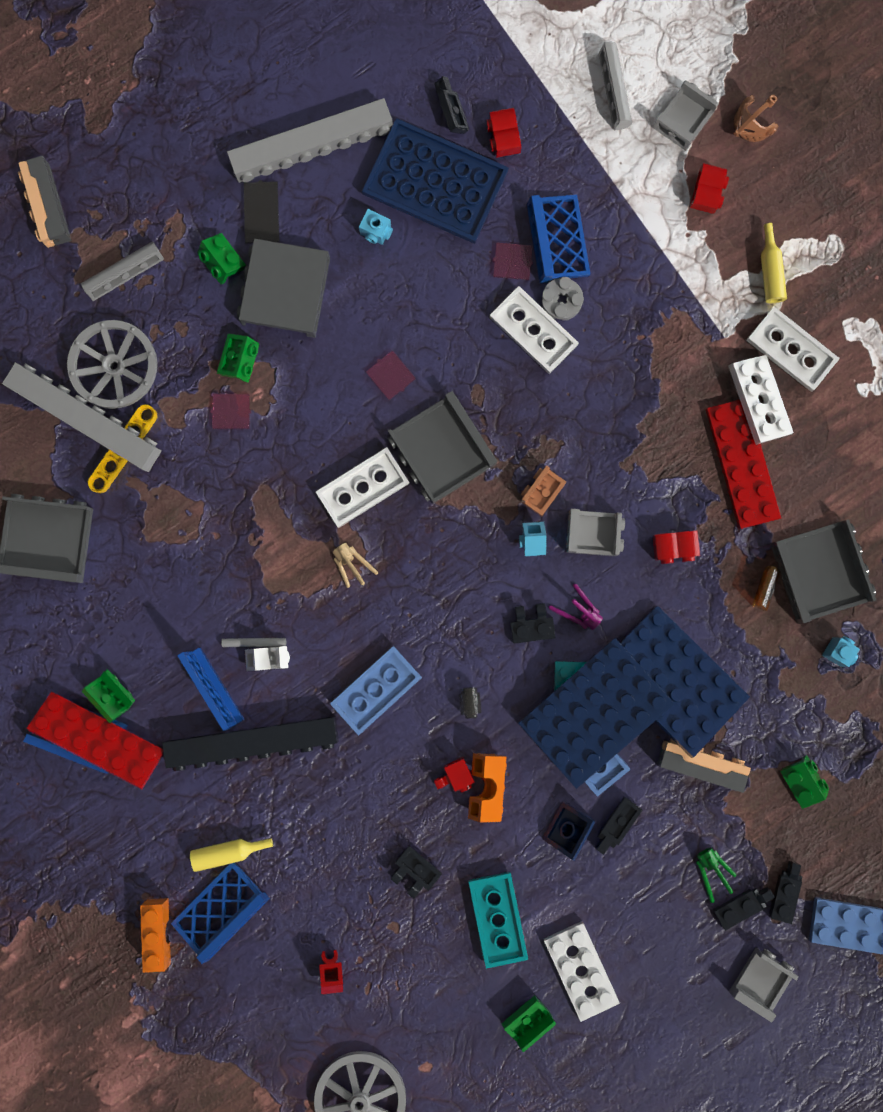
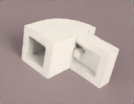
M287 646L245 650L247 671L288 668L290 656Z

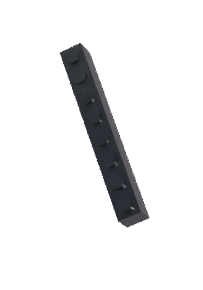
M336 716L176 739L163 742L162 744L166 769L173 768V771L185 770L188 765H194V768L206 767L208 762H215V765L227 764L228 759L236 758L237 762L250 760L249 756L258 755V759L271 757L270 753L279 752V756L292 754V750L300 749L301 753L313 751V747L321 746L322 749L334 748V744L339 742Z

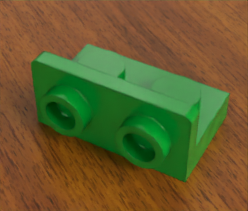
M228 334L217 374L249 382L258 353L259 343L248 336Z

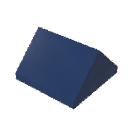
M562 801L543 840L575 861L595 821L589 815Z

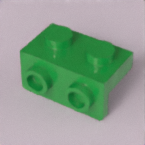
M222 233L201 241L197 254L211 271L212 276L221 285L226 282L227 277L244 270L246 264Z
M108 669L81 691L109 723L129 710L135 702L132 694L120 684L118 678Z
M807 755L803 756L801 761L781 769V774L802 809L826 800L829 791L828 784L824 779L820 778L815 762L810 760Z
M534 995L501 1024L504 1030L517 1042L520 1050L525 1052L553 1028L556 1022L550 1011Z

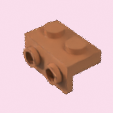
M548 466L544 470L540 468L533 477L536 480L532 486L527 485L521 493V496H523L521 503L541 517L566 484V481L553 473Z

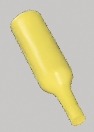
M772 223L764 224L765 248L761 253L765 300L766 303L772 304L787 300L782 252L775 244Z
M270 838L256 842H247L237 839L191 850L190 861L194 872L243 861L252 852L273 847V840Z

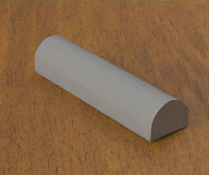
M612 41L604 42L598 54L612 125L615 131L631 126L632 118L617 44Z
M152 241L82 282L81 286L85 293L95 301L163 261L164 258Z

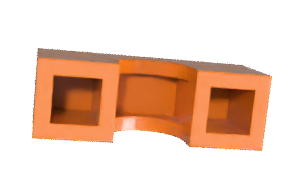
M473 753L471 775L483 778L485 785L483 792L479 796L469 798L468 819L477 822H501L505 771L507 767L506 756Z
M169 898L147 899L140 905L143 973L165 972L171 964L170 942H166L165 936L166 924L169 921Z

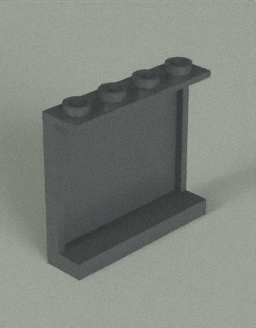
M254 239L253 245L249 247L248 256L250 263L245 268V278L247 279L245 286L243 285L241 288V298L243 300L242 305L238 306L237 318H239L243 326H246V323L302 332L306 333L307 337L316 338L330 263L329 252Z
M453 391L446 394L444 399L396 429L388 430L390 437L387 439L393 449L398 448L401 453L398 456L404 466L408 465L412 470L409 473L415 484L420 483L423 488L421 490L423 497L427 502L431 500L432 504L494 467L498 462Z
M11 494V497L3 496L2 500L7 501L0 546V574L83 583L93 508L87 507V503L74 501L73 505L66 504V500L53 499L52 502H46L45 498L32 496L31 500L24 499V495Z
M849 519L770 544L797 624L807 623L815 618L866 602L876 601V589L870 583L868 577L869 569L863 562L861 556L862 548L856 542L854 536L856 531Z

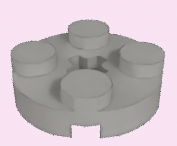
M568 277L552 280L546 285L542 294V307L553 319H572L579 313L584 301L580 286ZM559 295L567 297L566 304L557 301Z

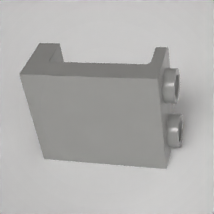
M685 80L664 112H661L657 117L653 128L687 151L714 114L719 103L713 96L702 92L696 84Z
M580 509L569 510L566 553L618 556L620 552H623L624 539H621V531L625 529V518H622V513L580 511Z
M755 948L729 992L736 1000L772 1023L776 1017L773 1009L792 978L797 981L798 976L793 972L795 968L784 960L780 963L775 960L776 956L767 949L761 951Z

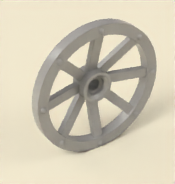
M106 320L89 326L77 336L68 354L67 370L73 387L84 399L103 408H123L140 400L151 388L157 373V356L151 341L140 329L127 322ZM111 329L128 332L117 355H115L108 332ZM99 332L102 333L108 353L106 357L85 345L92 336ZM134 336H136L144 345L146 352L123 360ZM82 350L102 362V365L77 370V360L80 351ZM148 360V370L145 379L126 369L130 365ZM118 364L117 368L113 369V366ZM106 372L91 393L83 387L79 379L81 376ZM121 375L140 384L137 390L124 397ZM113 377L117 399L105 400L98 398L97 396Z
M366 1051L344 1054L332 1061L321 1074L314 1096L315 1112H344L349 1110L351 1112H390L371 1103L396 1092L398 1094L396 1112H405L406 1090L404 1082L392 1063L378 1054ZM353 1062L374 1064L363 1089L359 1088ZM344 1065L347 1067L352 1093L330 1079V1076ZM381 1068L391 1077L394 1085L370 1095L369 1091ZM327 1086L349 1102L323 1107L324 1087ZM362 1102L363 1105L359 1106L356 1103Z

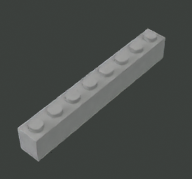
M383 98L227 151L238 182H249L254 177L260 175L267 176L281 168L288 169L295 163L308 162L313 157L319 155L326 156L334 150L349 148L351 144L357 142L364 143L378 135L385 136L389 134L393 121L386 101Z
M15 362L3 381V385L142 470L150 471L161 453V450L156 448L158 443L148 437L145 440L138 437L140 432L130 426L127 429L121 426L123 422L113 416L110 418L105 417V411L95 405L90 408L86 405L88 401L79 395H76L75 398L69 395V389L60 384L56 387L52 384L54 380L44 374H41L39 377L34 374L36 369L26 363L21 366Z

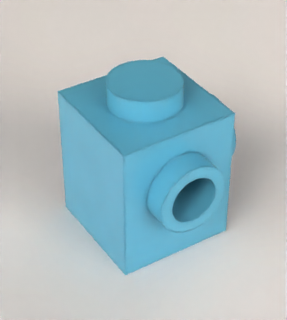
M370 209L367 210L359 225L360 235L365 236V239L373 244L379 243L382 245L385 239L388 240L393 231L390 219Z
M544 522L523 523V535H519V546L524 548L525 556L546 555Z
M848 637L832 638L822 656L840 667H850V665L852 666L857 661V653L860 649L854 646L855 642Z

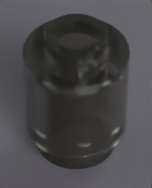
M477 687L461 688V694H459L460 715H465V719L477 718L478 713H482L480 692L477 691Z

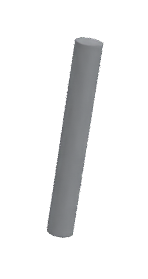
M286 638L222 639V647L286 646Z

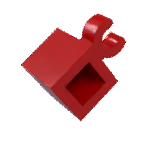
M464 757L444 765L447 774L434 780L437 790L451 783L454 791L460 790V792L472 788L471 784L475 783Z
M334 950V957L332 959H327L325 951H322L321 958L323 964L319 965L321 994L343 992L341 962L336 963L338 960L337 950Z

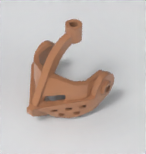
M751 95L743 100L734 117V127L736 130L734 135L736 137L740 136L744 140L758 142L777 131L779 126L775 122L768 127H764L755 120L766 108H771L776 103L777 97L775 95H771L766 103L753 115L748 111V106L755 101V97ZM744 129L753 130L755 132H747Z

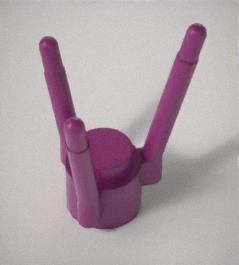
M573 584V587L589 607L585 609L575 599H572V603L583 612L580 617L583 621L551 605L548 606L550 610L579 624L584 629L589 627L591 630H594L603 619L599 614L600 611L594 607L577 584Z

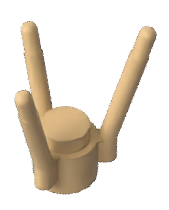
M344 543L333 551L334 561L338 565L347 588L350 587L343 568V565L346 564L360 584H365L351 562L354 559L352 555L375 575L378 574V571L358 554L353 546L349 548L347 543Z

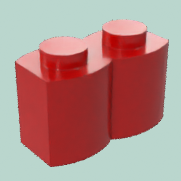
M514 108L489 112L486 126L487 131L492 132L493 138L490 139L491 151H495L496 157L521 153V140Z
M705 163L702 164L697 176L690 208L714 214L717 209H721L724 201V196H721L722 189H726L729 177L726 176L727 169Z
M697 530L653 535L655 561L661 560V564L674 563L676 558H682V562L695 561V557L700 556Z

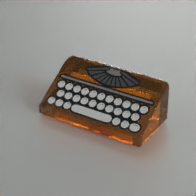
M768 566L764 568L752 603L753 607L764 611L768 610L780 575V571L776 567Z

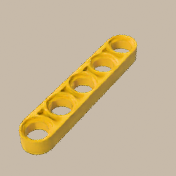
M149 405L140 406L125 426V429L128 426L131 428L139 427L140 434L138 437L143 439L157 419L156 410ZM146 409L152 411V417L149 420L142 419V412ZM108 450L88 480L89 488L96 493L106 492L127 463V460ZM109 461L116 463V468L112 472L106 470V464ZM97 478H102L104 481V486L101 489L94 487V481Z

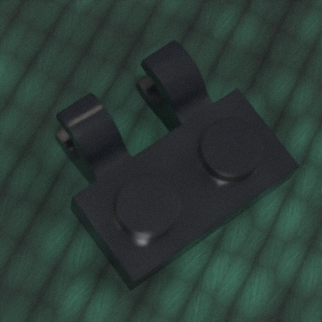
M545 603L535 604L537 619L525 620L524 606L515 607L516 622H510L513 644L556 638L553 617L546 618Z
M408 845L395 862L399 868L393 873L391 880L398 885L406 873H408L416 880L407 890V894L414 899L423 887L429 891L440 878L442 872Z

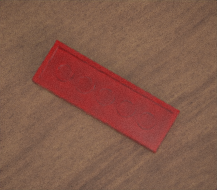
M737 400L707 408L706 414L739 530L781 519L761 444H755L741 401Z
M52 691L27 727L28 731L141 790L164 755L162 748L113 723H109L106 719Z

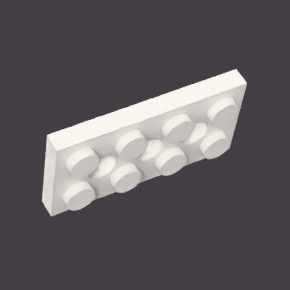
M519 286L489 317L548 374L579 344ZM516 311H521L524 313L525 318L517 321L514 319L513 314ZM536 325L539 327L540 333L532 335L529 333L528 328ZM550 339L554 342L555 347L553 349H546L543 342Z
M776 307L769 311L746 340L811 392L816 389L840 359ZM773 331L781 334V341L772 339L771 334ZM789 344L797 347V354H791L788 351ZM806 357L813 359V367L805 365L804 359Z
M763 355L729 365L755 444H761L793 434L767 356ZM751 376L756 378L757 384L753 383ZM758 395L762 396L764 404L760 403ZM765 415L770 417L771 423H767Z
M386 447L322 487L316 493L337 527L340 528L410 483ZM378 471L385 472L387 475L386 480L377 482L374 478L375 474ZM366 482L369 485L366 493H359L357 491L359 483ZM343 493L351 496L350 502L346 505L339 502V497Z
M583 921L544 938V942L580 1022L620 1004ZM576 946L578 953L575 956L567 955L568 947ZM579 966L587 968V973L584 976L576 975L575 972ZM588 986H594L596 993L593 996H587L585 989Z

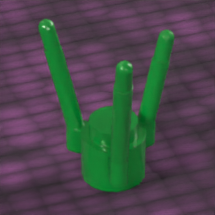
M711 847L700 852L697 855L699 860L696 861V864L700 868L710 902L714 903L713 893L705 868L708 871L714 869L730 894L733 893V890L719 870V863L733 877H736V873L719 856L716 850L713 851Z

